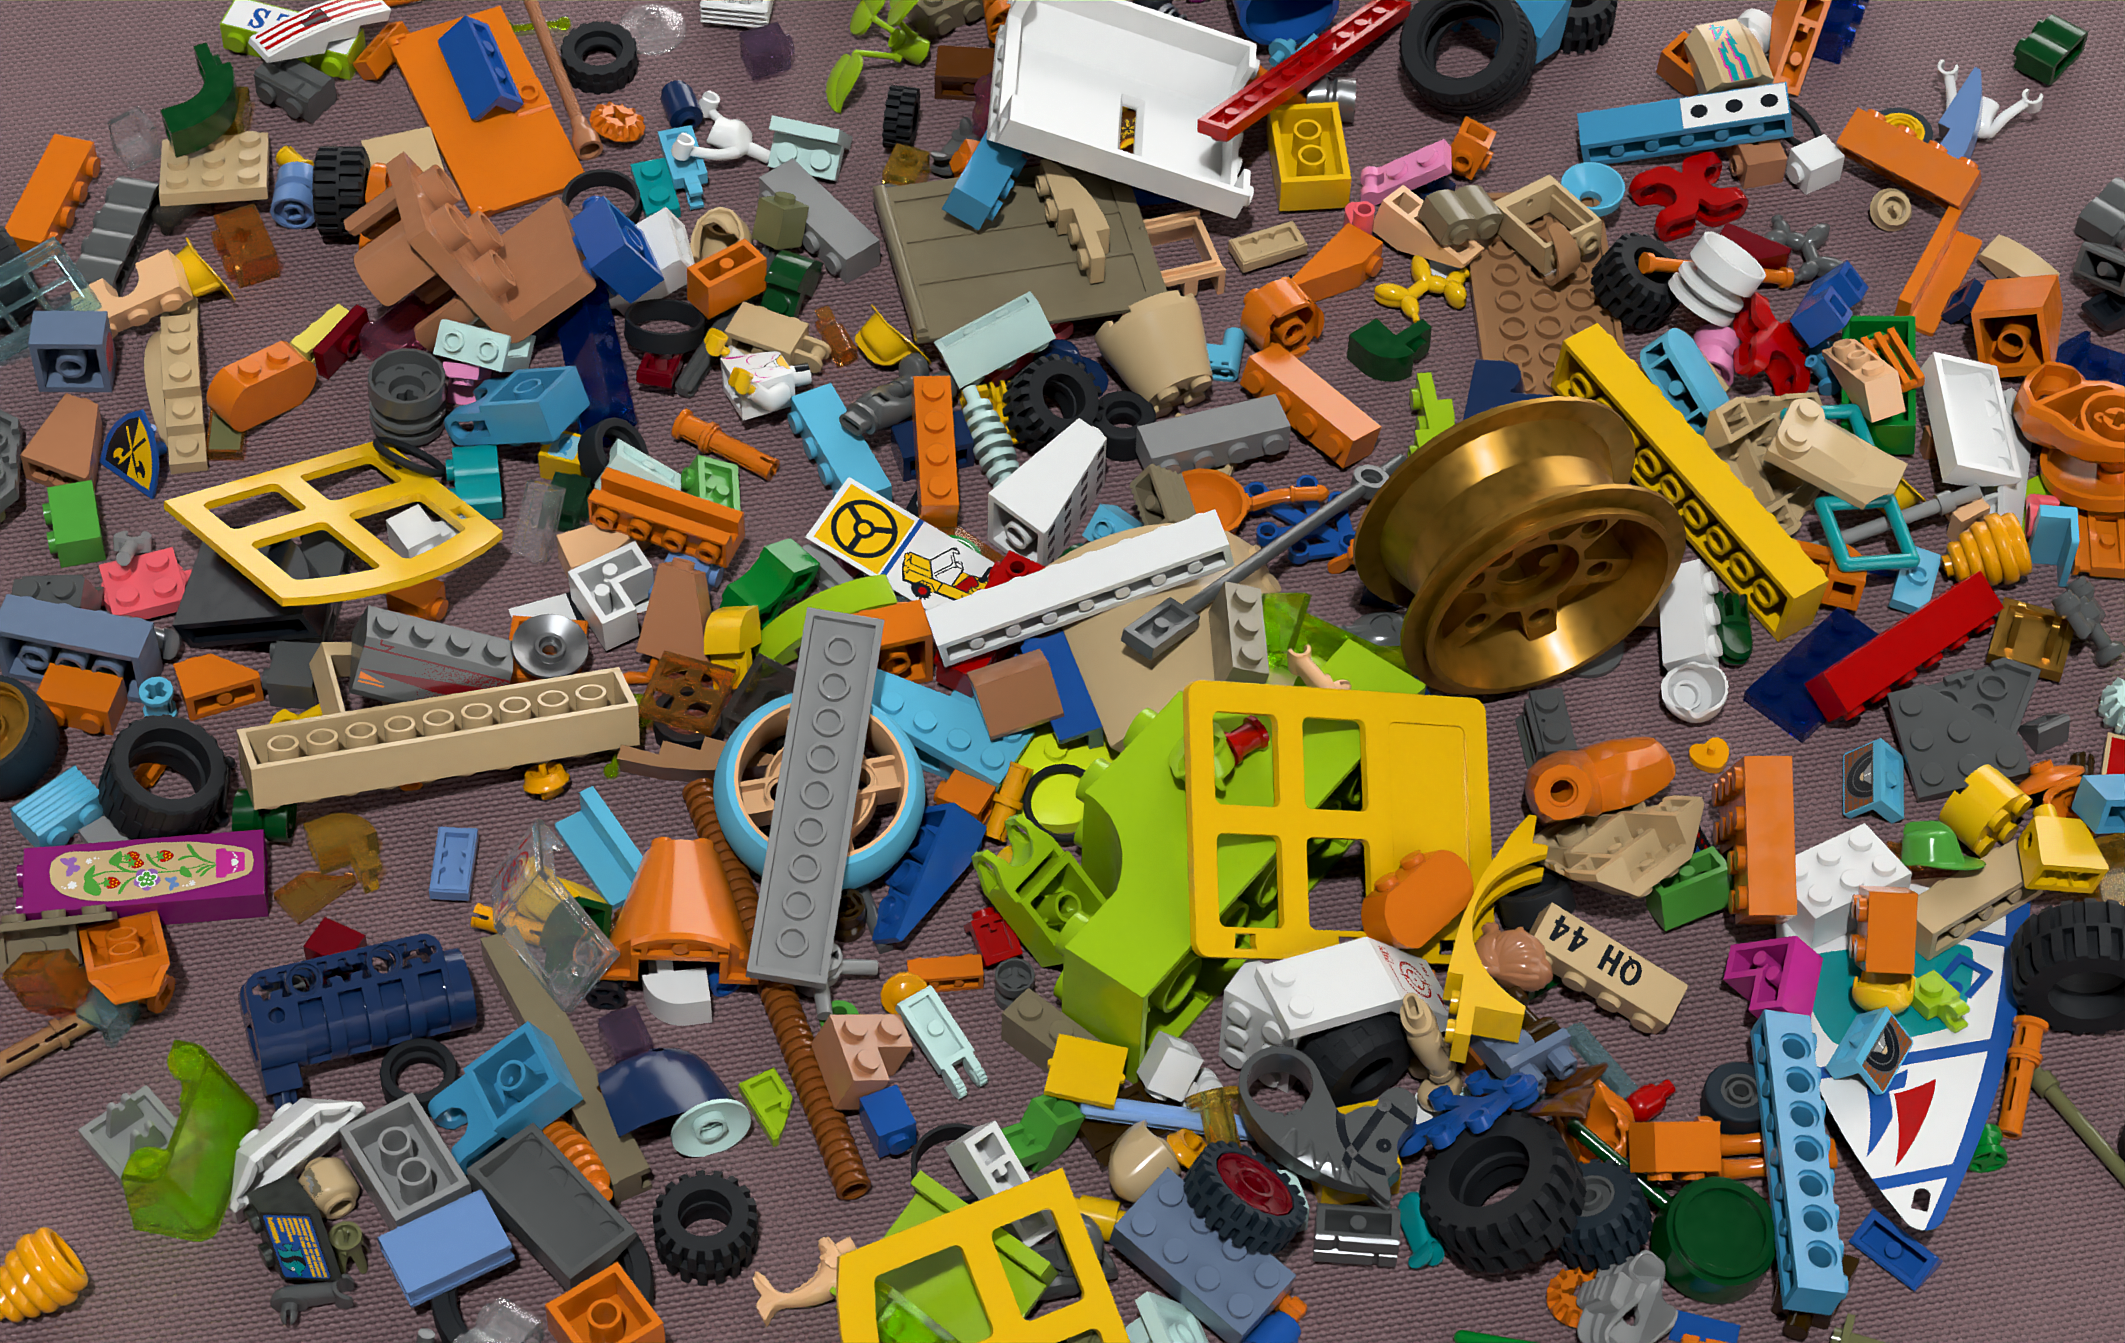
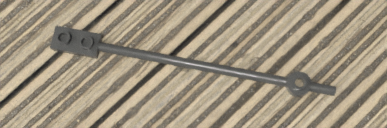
M1399 453L1379 467L1374 465L1358 466L1354 470L1350 484L1351 487L1183 604L1171 597L1164 600L1125 627L1121 641L1149 660L1154 659L1198 627L1200 616L1196 613L1215 600L1225 581L1236 584L1240 583L1359 498L1372 500L1376 492L1407 458Z

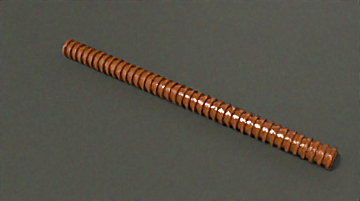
M708 778L693 780L683 788L682 797L689 810L690 818L693 820L697 836L711 840L714 843V850L720 855L751 947L759 899L756 887L753 885V879L749 875L748 867L731 849L720 828L714 805L713 780ZM759 979V985H756V989L760 994L761 1002L764 1004L765 1012L768 1014V1020L772 1024L776 1041L779 1043L780 1051L783 1053V1059L787 1064L788 1072L791 1074L792 1082L795 1084V1090L799 1094L800 1103L803 1105L807 1121L811 1125L812 1134L815 1136V1142L819 1146L820 1154L823 1156V1162L827 1167L828 1175L831 1177V1183L835 1188L836 1196L842 1200L859 1198L870 1189L871 1181L867 1176L866 1168L863 1166V1160L859 1156L858 1147L855 1145L854 1137L851 1135V1130L847 1125V1119L843 1114V1110H835L811 1046L814 1035L811 1033V1027L807 1023L806 1015L803 1013V1007L795 992L794 984Z

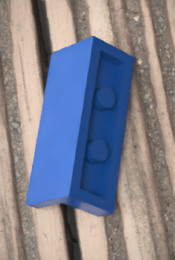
M465 15L438 39L440 49L471 119L479 121L495 106L515 112L524 104L488 24Z
M1064 632L1023 644L1021 646L1022 654L1041 649L1049 662L1064 711V717L1049 721L1058 743L1063 744L1084 737L1089 750L1104 745L1103 726Z

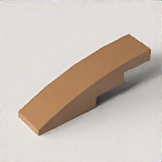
M705 736L701 750L663 740L659 754L621 744L617 761L622 772L662 780L692 782L696 779L708 778L714 782L717 763L727 742ZM758 751L746 766L742 782L763 778L766 767L775 755Z

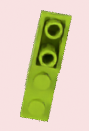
M1431 372L1417 373L1415 388L1409 391L1411 410H1417L1418 416H1416L1414 442L1407 449L1408 457L1433 437L1455 425L1452 399L1437 400Z

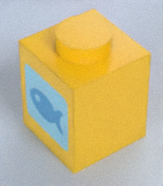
M563 431L557 441L542 445L538 453L540 478L583 487L587 476L582 471L578 459L577 446L581 434Z

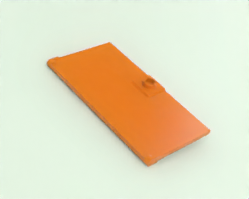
M501 6L467 16L489 25L524 103L515 112L495 106L479 121L471 119L438 44V39L463 17L408 34H398L388 38L386 41L427 126L431 128L434 140L469 209L470 215L479 210L488 218L494 214L563 193L566 185L573 178L585 172Z

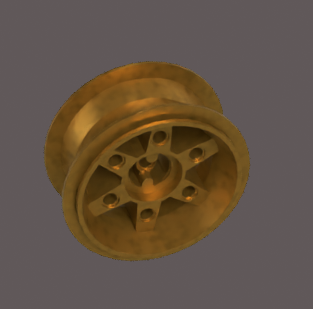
M1569 396L1529 399L1494 407L1475 414L1433 437L1398 466L1376 492L1365 509L1356 529L1353 542V562L1358 576L1369 591L1383 600L1409 607L1400 633L1401 652L1408 669L1414 676H1418L1424 684L1446 693L1461 695L1499 694L1530 688L1562 677L1601 656L1623 640L1647 617L1670 586L1681 565L1685 552L1686 531L1684 522L1673 503L1662 494L1645 487L1628 485L1635 463V444L1627 424L1612 408L1595 400Z

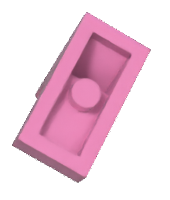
M454 359L443 361L445 377H449L447 401L451 404L460 405L476 402L473 392L484 380L491 377L492 369Z

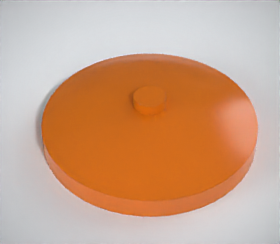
M2043 446L2040 454V474L2044 486L2053 496L2079 509L2108 513L2125 512V464L2088 463L2069 456L2061 450Z

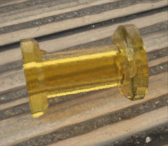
M1238 1086L1210 1089L1184 1099L1188 1110L1191 1112L1200 1111L1207 1145L1211 1142L1216 1143L1217 1141L1224 1140L1226 1144L1229 1141L1235 1142L1241 1148L1232 1104L1238 1102Z

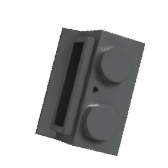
M84 575L22 576V579H14L11 595L20 597L30 596L41 601L56 604L66 603L73 607L96 611L101 609L104 587H94Z
M1562 687L1530 691L1529 698L1524 700L1522 715L1515 719L1527 770L1539 759L1559 750L1577 751Z

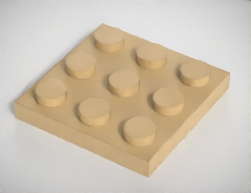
M246 131L242 134L222 135L210 145L177 158L168 139H162L159 182L160 207L268 199L270 155L268 132Z

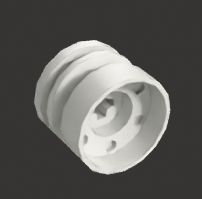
M1705 232L1690 252L1694 262L1683 261L1678 268L1679 272L1674 273L1668 285L1677 299L1695 314L1712 324L1728 327L1735 318L1734 313H1739L1744 305L1740 296L1751 297L1764 280L1766 274L1757 260L1735 242L1720 234Z

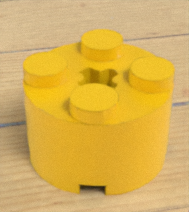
M1989 764L1976 769L1964 780L1968 786L1961 794L1954 791L1944 804L1939 815V821L1949 826L1957 838L1980 858L1987 855L1997 841L2000 840L2005 844L2016 834L2019 826L2015 822L2030 808L2033 802L2027 794Z

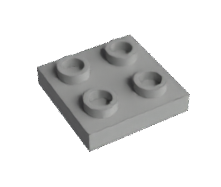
M147 1085L130 1096L127 1093L122 1094L121 1102L116 1105L114 1102H110L107 1105L106 1112L78 1129L80 1139L126 1192L195 1147L193 1137Z

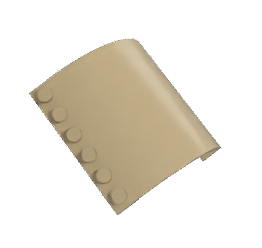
M1174 523L1147 525L1102 537L1072 550L1049 565L1069 561L1082 556L1086 552L1097 551L1117 544L1123 539L1134 538L1154 531L1158 527L1169 526ZM1224 530L1235 566L1062 626L1111 748L1120 753L1125 749L1123 746L1125 734L1134 718L1143 709L1151 708L1159 713L1179 691H1184L1188 683L1197 680L1215 681L1208 613L1214 601L1196 613L1200 616L1195 630L1152 660H1149L1121 641L1123 629L1169 597L1183 604L1262 549L1258 545L1252 546L1243 539ZM1265 564L1238 584L1261 589L1270 673L1264 684L1293 686L1297 675L1292 674L1288 670L1287 649L1292 648L1295 653L1301 654L1304 653V645L1306 643L1302 636L1295 631L1291 622L1294 616L1289 607L1282 602L1279 595L1281 591L1280 584L1270 574Z

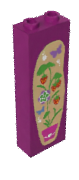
M263 829L24 848V864L17 865L18 887L23 888V897L16 898V913H25L26 921L42 919L41 911L66 909V917L82 915L81 907L106 904V912L117 911L118 918L157 910L161 925L269 917L268 851ZM109 920L95 921V922H86V923H78V926H79V927H82V926L91 925V924L100 923V922H105V921H109Z

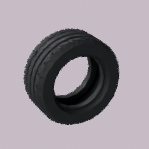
M1419 0L1413 6L1414 8L1410 10L1409 16L1406 17L1405 24L1402 26L1403 31L1400 33L1399 57L1406 76L1419 94L1432 107L1451 116L1458 115L1463 118L1465 116L1469 118L1473 116L1479 117L1482 114L1487 115L1489 112H1495L1497 109L1504 107L1505 104L1510 103L1528 83L1527 80L1530 79L1531 72L1534 71V64L1536 63V35L1534 34L1531 22L1516 0ZM1477 18L1493 21L1500 26L1501 42L1496 56L1486 68L1472 76L1461 78L1445 76L1437 71V49L1441 39L1452 27L1465 20Z

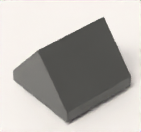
M2047 713L2020 725L2018 731L2037 755L2068 741L2070 717L2069 714Z

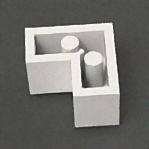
M635 541L568 571L571 599L584 619L588 621L590 628L606 651L640 636L637 610L634 604L648 598V591L654 582L652 565Z

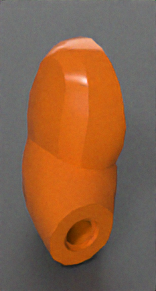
M2053 361L2043 363L2026 376L2019 387L2015 399L2013 416L2023 435L2029 441L2047 448L2061 450L2069 456L2088 463L2125 464L2124 386L2108 381L2086 380L2074 367Z
M1631 737L1611 739L1589 745L1577 751L1559 750L1539 759L1528 769L1524 791L1533 815L1537 816L1536 819L1541 825L1570 820L1585 815L1598 817L1602 813L1641 803L1655 795L1673 780L1676 774V767L1666 748L1654 738Z

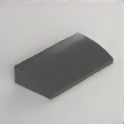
M534 1123L525 1127L467 1168L468 1181L472 1190L475 1192L482 1189L498 1218L566 1291L606 1269L637 1236L636 1230Z

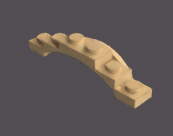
M193 296L194 299L184 303L181 308L175 311L161 313V328L152 334L145 349L144 373L148 399L160 438L167 446L171 474L208 471L207 441L200 376V318L197 296Z

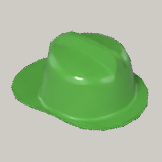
M1940 821L1909 822L1904 826L1901 858L1899 860L1905 866L1921 865L1949 870H1977L1986 866V863L1981 859L1964 856L1956 834L1949 826Z

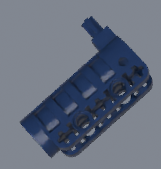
M429 934L413 935L261 970L254 973L246 981L238 994V1003L254 1066L259 1075L263 1097L272 1096L275 1112L286 1103L290 1102L293 1105L298 1101L296 1091L304 1087L300 1067L398 1045L410 1039L427 1038L470 1028L477 1024V1011L472 982L460 949L453 948L443 951L439 940ZM416 951L417 955H424L426 958L424 962L418 957L406 961L407 965L403 966V959L408 958L411 952ZM372 958L383 960L387 966V973L376 971L372 965ZM357 965V972L350 974L348 979L343 981L341 976H335L326 980L328 984H323V978L328 977L336 968L339 973L343 974L352 972L354 970L353 966ZM299 976L304 978L308 984V992L298 991L292 984V977ZM278 983V990L270 992L264 1000L261 995H253L252 989L257 986L260 992L273 990V984Z

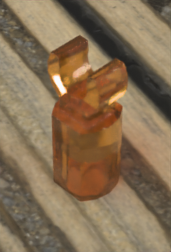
M828 305L816 309L815 314L819 321L815 322V326L822 335V341L830 346V355L835 364L843 367L853 363L858 359L857 347L843 324L836 322L834 314Z

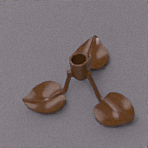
M1607 1062L1578 1067L1573 1075L1564 1080L1554 1077L1546 1084L1544 1090L1546 1094L1557 1093L1554 1098L1537 1103L1528 1111L1531 1117L1552 1116V1120L1547 1122L1548 1125H1552L1559 1132L1576 1160L1581 1154L1574 1137L1567 1131L1568 1116L1586 1118L1589 1103L1596 1092L1594 1085L1590 1083L1605 1073L1609 1067ZM1483 1093V1094H1481V1095L1474 1096V1097H1484V1096H1487V1095H1489V1094H1488V1093ZM1508 1107L1505 1110L1510 1116L1512 1111L1516 1112L1515 1110L1510 1109V1107Z

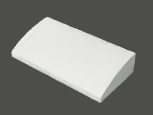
M1933 352L1920 370L1925 376L1923 390L1943 483L1963 486L1978 484L1980 487L2019 483L2022 476L1997 366Z

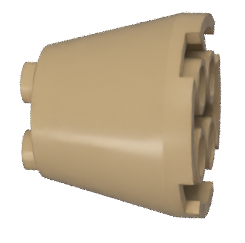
M1178 290L1150 296L1130 305L1131 311L1123 315L1115 324L1112 321H1106L1099 328L1095 335V342L1101 355L1132 392L1140 394L1148 402L1152 403L1156 412V418L1169 414L1173 410V406L1184 403L1186 407H1192L1201 403L1206 398L1203 392L1212 385L1213 375L1201 311L1193 293L1187 296H1180Z

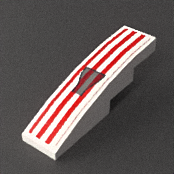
M329 0L274 23L251 36L248 43L266 63L325 53L327 44L330 41L357 37L360 25L388 21L391 9L383 0Z

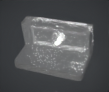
M532 479L526 481L511 553L531 558L530 563L537 565L551 561L566 488Z

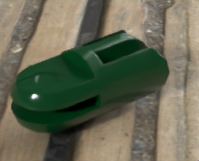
M1718 591V593L1714 594V600L1720 612L1721 623L1716 625L1723 648V655L1719 656V658L1731 666L1742 665L1749 659L1753 650L1748 596L1741 594L1739 597L1737 593L1727 592L1724 596L1723 591Z

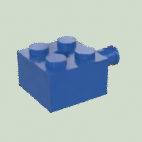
M591 196L587 198L582 204L583 211L570 220L575 233L572 240L580 252L585 255L586 259L583 261V265L594 279L600 277L613 296L619 294L631 304L662 282L664 276L644 232L605 196Z

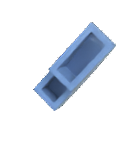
M1974 67L1938 122L1939 137L1943 138L1941 145L1948 150L1947 154L1957 159L1960 156L1968 159L1971 158L1981 126L1983 107L1981 70L1977 67Z

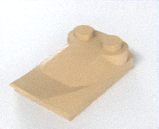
M1799 398L1791 402L1763 457L1769 463L1862 510L1866 504L1874 499L1894 493L1908 465L1825 419L1824 410L1821 406L1807 398Z

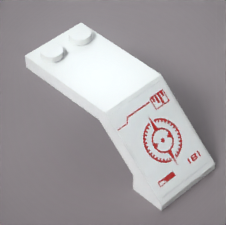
M1369 937L1359 938L1257 966L1254 975L1288 1040L1389 1011L1400 1014L1403 997L1408 993H1416L1419 998L1429 1005L1437 1018L1440 1032L1446 1031L1448 1018L1456 1020L1455 1014H1449L1450 1002L1449 1000L1442 999L1444 991L1426 960Z

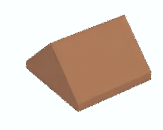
M1041 649L967 672V677L991 741L1064 717V711L1049 662Z

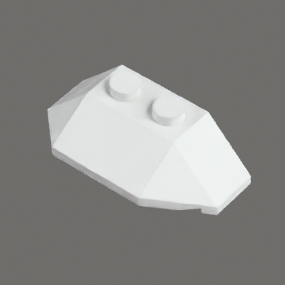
M301 1098L293 1105L289 1102L280 1107L271 1118L273 1121L261 1131L254 1129L240 1141V1148L236 1150L230 1209L233 1219L237 1224H240L247 1218L245 1212L251 1209L246 1193L290 1173H293L295 1177L299 1176L311 1160L322 1157L341 1141L339 1128L367 1115L364 1105L357 1101Z

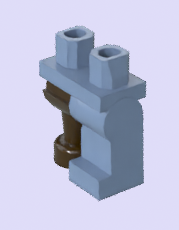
M1515 986L1506 992L1525 1006L1519 1042L1471 1034L1469 1046L1492 1072L1502 1080L1519 1072L1525 1075H1534L1538 1081L1537 1090L1541 1093L1546 1087L1547 1082L1546 1077L1542 1074L1544 1071L1551 1069L1559 1080H1564L1576 1072L1578 1061L1569 1048L1571 1035L1564 1027L1560 1028L1552 1017H1542L1539 1019L1527 1007L1529 1004L1528 995L1521 987Z

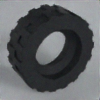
M591 21L592 23H584L576 29L573 28L569 31L568 36L564 37L563 45H561V61L573 88H578L587 94L588 92L594 93V95H601V93L610 94L618 89L625 88V85L633 81V77L638 71L636 41L634 37L632 38L630 31L623 29V26L619 24L615 25L608 21ZM596 50L610 51L617 56L615 61L605 65L587 64L583 62L582 57Z

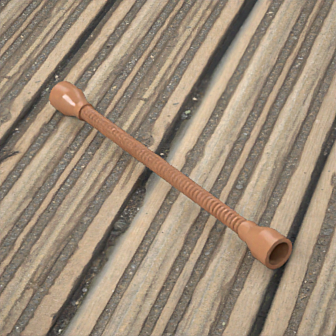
M523 0L569 115L572 128V145L576 155L581 160L594 159L603 151V144L599 134L588 124L586 117L582 114L538 1Z

